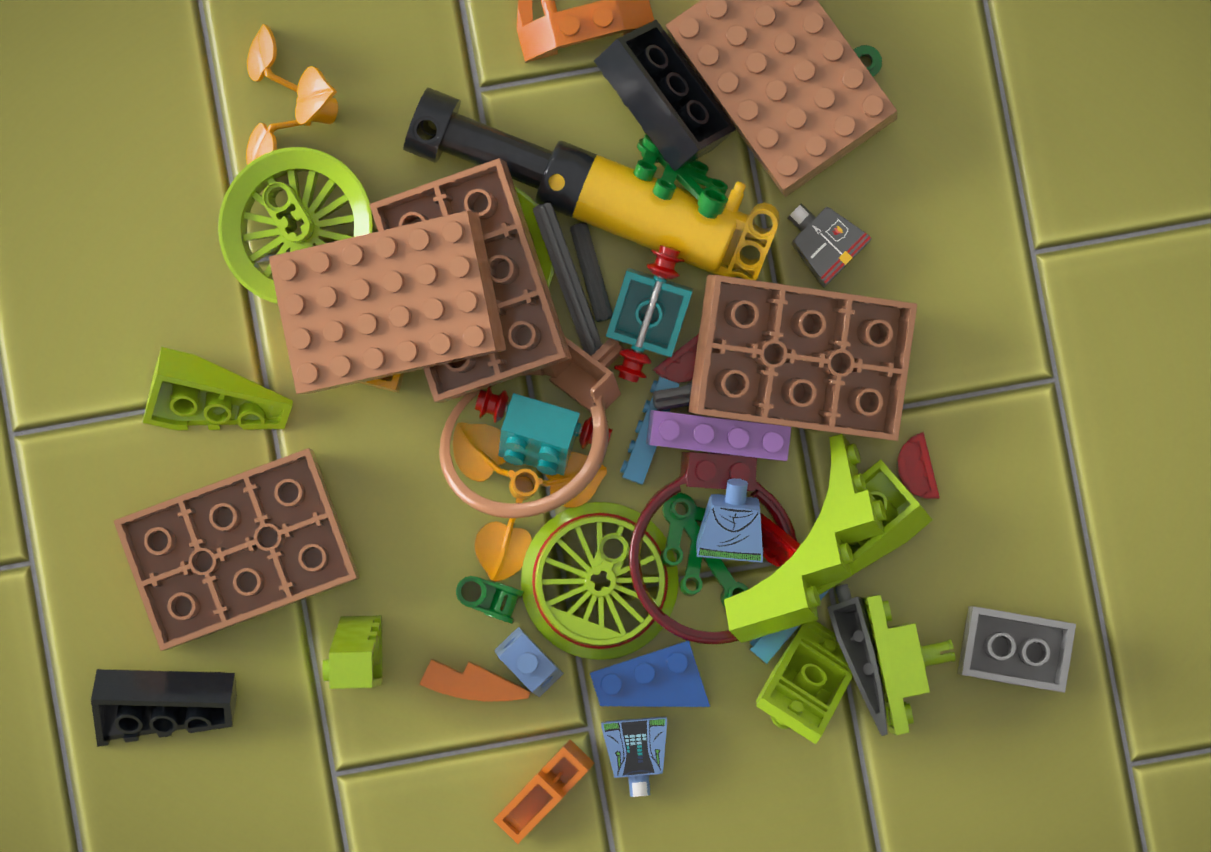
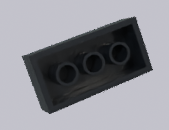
M657 19L617 38L594 60L603 76L615 89L624 105L631 111L642 126L643 131L650 137L674 172L711 152L737 130Z

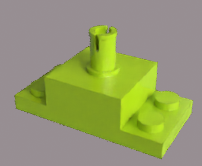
M881 595L862 597L876 645L889 732L894 735L910 733L908 725L914 724L910 703L903 702V698L930 692L925 671L926 666L956 661L955 652L940 654L941 651L954 649L952 640L949 639L944 642L921 646L916 623L888 627L887 622L892 621L888 600L882 601Z
M817 621L800 625L790 645L776 663L755 701L758 708L771 716L772 722L781 729L791 728L814 744L822 737L853 677L835 633Z

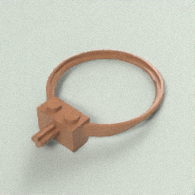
M565 337L572 359L525 374L551 376L549 378L551 383L592 414L593 437L589 455L580 472L567 485L555 493L535 501L501 503L476 494L461 481L455 471L450 455L451 435L460 413L479 394V390L464 395L452 410L442 431L439 448L440 464L444 477L453 492L470 507L482 513L501 518H526L544 514L566 504L582 492L597 474L606 455L609 439L606 409L621 395L615 376L608 369L620 356L619 351L624 350V347L619 344L618 340L609 338L590 356Z

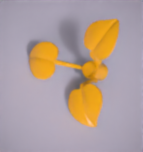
M262 24L250 46L247 58L248 74L256 82H260L265 75L267 78L297 92L296 120L273 123L268 128L265 123H259L252 131L247 144V165L258 157L277 150V141L274 135L276 130L301 125L310 127L312 121L331 125L338 113V102L336 98H333L337 91L327 82L317 67H308L302 74L298 86L272 72L270 67L276 60L277 47L274 34L266 24Z
M460 422L456 425L453 435V453L460 471L469 479L477 482H484L489 479L493 471L511 479L509 490L512 496L516 498L515 503H522L523 500L530 499L539 486H550V495L560 490L580 472L588 457L581 453L571 452L564 476L560 474L546 475L548 480L538 478L537 474L530 469H520L515 473L513 470H505L499 467L506 461L503 457L498 456L501 430L487 424ZM602 464L587 487L562 506L575 508L587 503L606 476L607 468ZM509 518L507 526L497 521L490 522L482 527L476 536L474 544L476 557L491 581L505 580L516 574L523 566V561L532 539L527 530L513 528L516 518Z

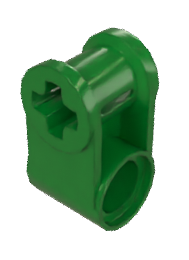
M476 576L464 577L456 587L457 599L461 604L510 624L514 622L512 614L518 597H522L524 591L498 582L493 583ZM473 581L480 585L482 591L476 601H467L463 598L461 588L466 582ZM507 595V600L505 602L503 610L501 611L500 608L504 596Z

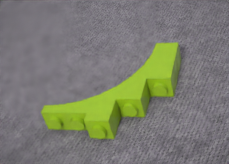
M842 433L829 437L832 461L829 488L822 510L807 538L793 556L771 576L749 590L724 599L729 631L741 643L819 620L817 606L821 605V601L816 587L851 577L850 563L854 562V558L849 544L885 533L882 523L887 518L884 505L881 500L876 501L867 490L862 474H858L857 464L861 463L858 448L855 443L850 444Z

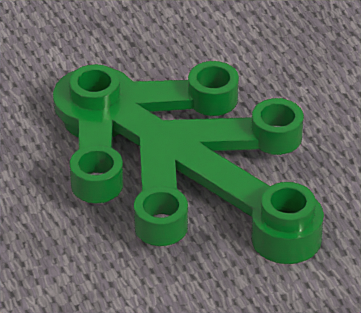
M647 134L639 140L637 148L641 152L643 159L638 160L633 172L634 175L639 179L652 181L657 170L654 164L659 162L665 168L662 177L657 179L652 190L654 195L664 200L672 199L676 189L674 182L677 179L698 200V212L701 215L715 219L723 213L728 202V198L725 195L728 186L719 179L706 176L709 170L706 164L694 160L674 172ZM698 184L703 185L706 188L703 189Z
M678 493L667 500L662 507L663 516L670 524L666 547L661 552L662 562L667 567H675L682 562L683 551L679 546L684 529L691 543L685 576L680 581L681 592L687 596H693L701 591L703 583L699 574L703 558L723 588L720 599L725 607L724 599L732 597L734 590L744 592L749 589L745 584L734 580L721 559L697 557L696 540L700 527L696 521L702 522L706 508L697 507L689 495ZM676 504H682L685 507L684 515L676 512ZM669 550L676 553V562L668 560L667 552ZM687 579H692L696 583L694 591L686 587Z

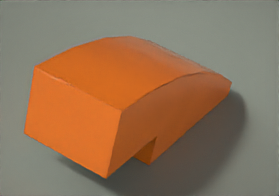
M431 659L419 684L449 696L484 702L528 699L531 694L530 690L472 662H468L464 672L461 673L439 661Z
M570 739L493 821L519 844L590 770L594 762Z

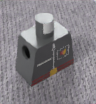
M801 203L787 218L801 231L792 241V246L823 288L872 239L867 233L829 207L824 208L815 217Z

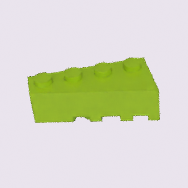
M382 615L340 617L329 650V659L323 660L322 665L323 681H329V689L373 688L383 684Z

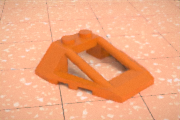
M518 0L517 33L525 63L557 55L558 49L619 33L625 35L654 21L649 0H601L562 11H557L555 0H540L545 16L533 21L532 0Z

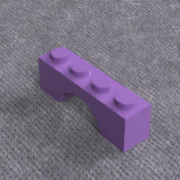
M650 410L646 444L787 461L791 427Z

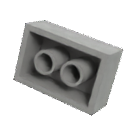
M968 606L957 674L1065 693L1076 624Z

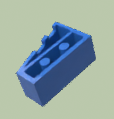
M688 640L590 672L600 706L710 707Z

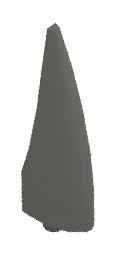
M843 584L835 587L839 603L827 607L837 641L881 736L888 735L886 706L876 645L872 636V629L870 628L871 624L868 619L864 599L858 596L852 598L848 584Z

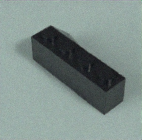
M97 669L91 696L97 747L107 746L110 740L123 738L125 743L139 741V736L157 733L159 738L172 736L175 730L186 729L189 733L233 727L237 700L235 673Z

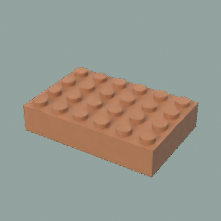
M700 0L666 24L668 35L736 127L740 136L784 197H787L897 120L896 108L817 0Z
M498 158L369 204L378 231L464 211L479 213L507 351L425 368L424 372L434 402L444 403L572 359L507 162Z
M471 211L459 212L269 257L296 394H312L507 351L479 213Z
M707 275L688 412L898 441L917 304L720 275Z
M310 448L113 520L160 651L175 648L360 579L315 454Z

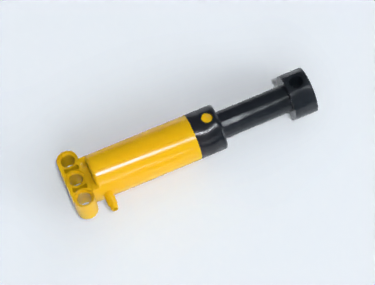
M429 87L424 91L411 120L404 142V151L437 163L442 152L476 165L500 158L507 162L512 179L538 189L535 198L537 204L550 202L557 212L650 249L659 250L660 245L680 251L678 257L684 259L685 263L712 274L757 280L777 231L780 215L776 207L769 203L757 204L749 215L738 211L746 188L744 183L739 181L735 183L722 214L718 215L715 219L707 218L698 212V200L685 189L676 186L672 199H661L652 192L657 181L655 177L652 181L639 179L634 175V169L565 141H559L553 151L458 114L461 100ZM427 120L432 121L436 125L437 130L432 129ZM758 214H767L772 219L773 224L769 228H760L756 225L754 217ZM747 245L755 246L759 250L760 256L753 260L747 259L742 254V248Z

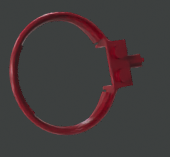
M682 452L680 476L653 495L643 508L635 525L630 543L629 566L636 594L643 607L659 625L685 640L702 644H725L739 641L729 630L707 632L681 625L656 605L646 588L641 571L640 553L645 531L657 510L667 500L681 492L680 485L686 484V487L726 489L727 480L742 479L748 482L747 491H753L750 496L759 499V503L772 516L777 526L797 541L795 530L785 509L769 491L757 482V458L713 452H710V454Z

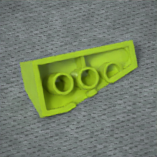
M161 347L153 373L143 423L172 430H188L189 426L208 425L209 430H220L221 425H239L243 430L285 429L293 400L195 354Z
M881 459L862 476L867 490L876 501L881 500L884 505L887 518L882 523L885 533L849 544L854 558V562L850 563L852 575L907 543L933 521ZM845 579L816 587L819 595Z

